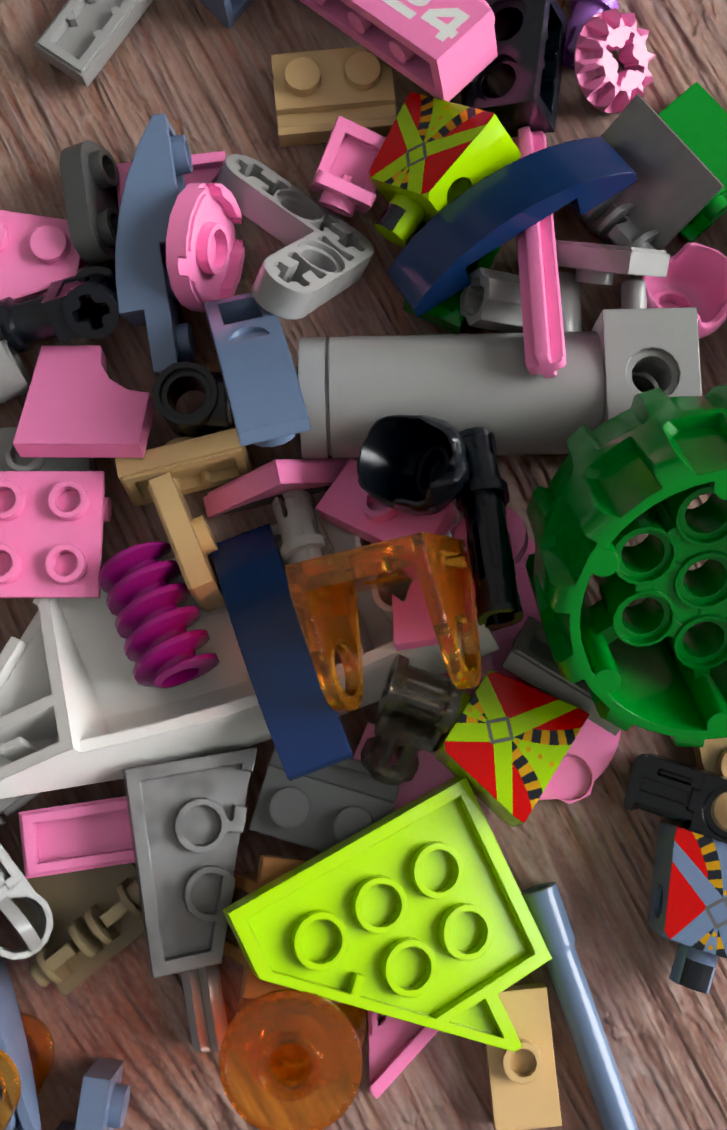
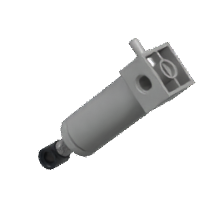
M640 278L627 279L620 285L621 309H603L591 331L564 332L567 363L565 367L557 370L556 377L545 379L542 374L531 375L526 369L523 333L329 337V340L326 337L300 338L298 367L294 368L311 426V431L300 433L303 459H329L330 456H332V459L359 458L362 444L373 424L383 417L392 415L432 416L446 421L459 432L473 427L487 428L488 433L492 431L495 435L497 455L569 454L566 440L585 424L593 431L605 421L630 409L633 398L638 393L660 388L668 397L702 396L697 307L647 308L646 282ZM183 361L170 365L156 379L152 393L155 407L177 435L196 438L215 433L218 430L230 429L231 425L234 424L221 372H210L198 363ZM197 390L206 394L204 403L195 412L185 414L176 411L177 401L184 393Z

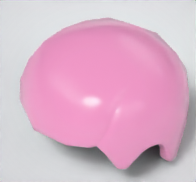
M688 242L675 255L670 257L667 278L641 277L646 282L647 308L697 307L699 339L712 334L726 321L727 257L721 251L699 243Z

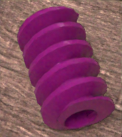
M147 542L119 551L107 560L99 570L98 575L99 585L104 592L108 593L106 604L110 612L117 616L115 628L120 637L126 639L123 648L130 661L136 662L132 671L133 676L138 684L147 687L171 688L199 678L220 663L216 653L196 655L195 651L206 645L210 637L207 630L198 629L187 632L186 628L197 622L201 614L196 606L177 607L191 596V593L186 583L170 584L181 575V571L177 561H161L171 552V545L166 542Z

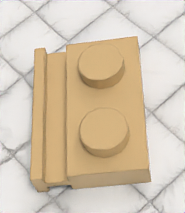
M359 46L271 55L280 147L327 143L338 116H342L387 137L397 117L392 67L368 49Z

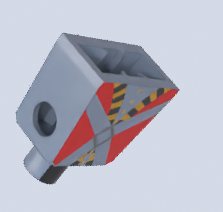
M660 821L648 915L649 928L660 936L679 943L669 979L679 985L709 994L719 956L727 959V843Z

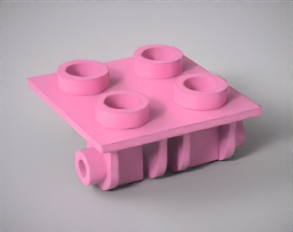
M0 471V598H100L101 586L98 582L99 570L102 568L103 522H110L112 518L111 498L104 497V471Z

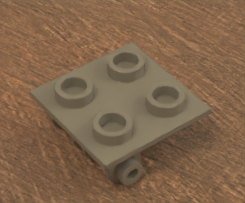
M22 862L17 867L25 876L24 862ZM134 863L27 879L35 892L48 902L53 913V929L49 940L39 952L34 954L36 960L29 965L32 977L42 987H46L53 981L65 997L144 933ZM18 897L11 899L36 931L37 914L34 907L28 901Z

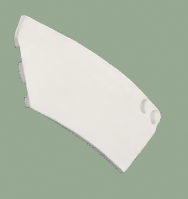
M314 509L320 533L323 535V538L327 537L332 548V557L329 564L338 594L342 600V606L335 612L331 610L329 601L326 600L330 616L321 619H307L303 617L339 716L383 700L434 678L438 674H443L500 649L492 629L485 628V624L481 626L478 624L477 609L475 607L460 623L445 630L454 642L398 651L394 646L392 594L404 602L410 584L423 567L323 520L317 510ZM275 524L271 528L280 550L283 543L279 526ZM449 531L427 563L435 556L452 547L453 538ZM210 553L208 556L216 573L212 553ZM288 568L286 570L291 581L290 584L299 606L293 578ZM182 573L170 584L185 583ZM102 588L100 598H35L32 603L38 607V611L20 639L11 636L0 654V799L124 779L122 769L229 752L272 739L244 663L226 604L206 612L205 609H201L191 595L186 601L177 606L178 608L185 606H196L201 617L197 622L186 628L187 632L198 629L207 630L210 640L206 645L195 651L196 655L216 653L220 663L199 678L171 688H158L140 685L135 680L132 671L136 662L130 661L123 648L126 639L120 637L115 628L117 616L110 612L106 604L108 593L104 592Z

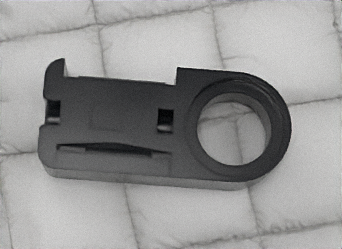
M653 753L640 754L636 757L624 798V804L630 811L637 810L640 805L641 810L688 825L690 820L692 822L689 831L727 843V829L719 824L714 813L717 799L727 792L726 776Z

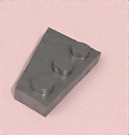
M257 747L122 769L149 971L153 978L222 963L228 921L222 909L232 903L235 885L233 875L240 833L244 831L247 813L245 803L250 773L254 771Z

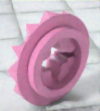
M616 8L600 12L592 16L585 23L576 42L574 65L579 87L589 103L605 113L622 112L637 94L644 99L643 89L654 81L647 67L648 63L656 55L647 52L645 42L649 30L637 28L635 13H619ZM620 49L618 59L624 64L625 69L617 73L618 62L612 57L610 51Z

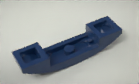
M602 137L568 141L529 154L482 179L445 206L409 241L391 264L387 273L418 318L471 285L466 271V267L568 203H571L581 216L637 182L636 173Z
M268 523L216 543L218 550L212 553L224 601L257 700L288 780H295L354 757L334 699L325 681L300 613L288 572L282 563L279 547L270 524Z

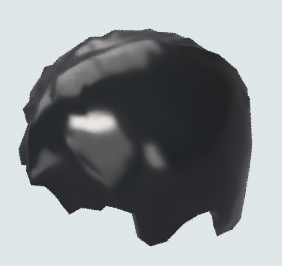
M392 415L377 420L362 444L357 462L358 483L362 489L377 502L399 512L414 516L437 514L445 509L467 484L470 474L461 433L446 421L427 415Z

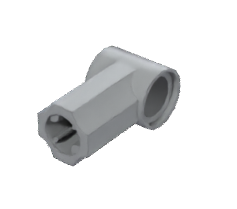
M482 267L468 274L471 285L464 288L460 295V315L467 319L468 325L505 333H523L519 275ZM558 272L564 332H581V282L575 281V274Z

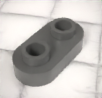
M86 140L63 149L60 155V169L68 228L74 247L86 263H108L115 260L119 217L116 186L119 183V171L114 158L106 149H101L95 142Z

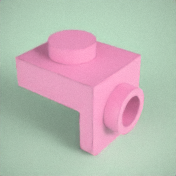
M338 116L309 187V190L321 195L318 203L346 217H353L355 210L364 214L371 209L376 198L374 194L376 187L369 180V170L386 137L342 116Z

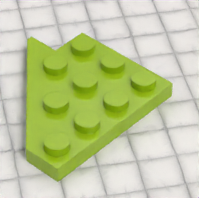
M456 776L222 909L252 974L260 980L512 1052L517 1051L523 1046L498 994L552 959L467 777Z

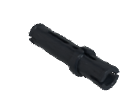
M484 427L467 428L460 431L466 449L470 474L467 484L459 492L455 501L457 509L463 513L465 518L468 552L476 595L477 622L480 626L485 624V628L489 629L506 628L517 624L524 617L517 590L511 540L506 521L505 506L510 501L508 484L500 478L494 433L492 431L488 433V429Z

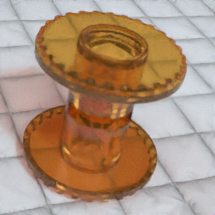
M295 989L276 990L255 999L243 998L241 996L236 1016L225 1033L219 1055L222 1086L236 1112L246 1122L260 1130H323L337 1121L351 1105L361 1081V1049L366 1033L365 1009L348 1004H334L316 993Z

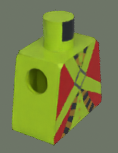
M410 92L369 170V180L389 203L375 224L376 230L383 237L397 246L405 247L421 222H429L463 192L520 158L521 152L495 113Z
M491 670L483 676L471 695L438 674L417 708L449 728L433 753L436 759L455 777H467L475 796L511 827L525 823L590 715L578 707Z

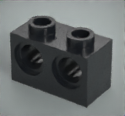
M485 0L495 16L494 28L498 57L461 90L462 105L495 113L511 138L518 137V130L524 126H530L532 132H555L568 19L557 0Z

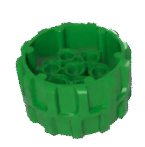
M727 385L715 386L705 396L668 397L660 388H656L635 395L630 409L605 421L593 431L585 424L566 440L569 450L568 456L553 476L549 487L537 486L532 492L526 510L534 535L535 553L528 556L525 567L553 659L562 677L571 683L581 680L586 682L599 717L624 731H627L634 724L646 730L670 736L676 746L703 747L705 739L727 737ZM711 493L707 501L699 507L687 508L691 501L698 496ZM648 534L641 543L634 546H624L629 539L636 535ZM701 560H707L702 566L694 570H688L693 564ZM592 573L601 577L599 581L601 600L593 605L586 591ZM646 598L637 605L627 606L636 599ZM701 623V624L698 625L697 627L691 628V627L694 626L695 624Z

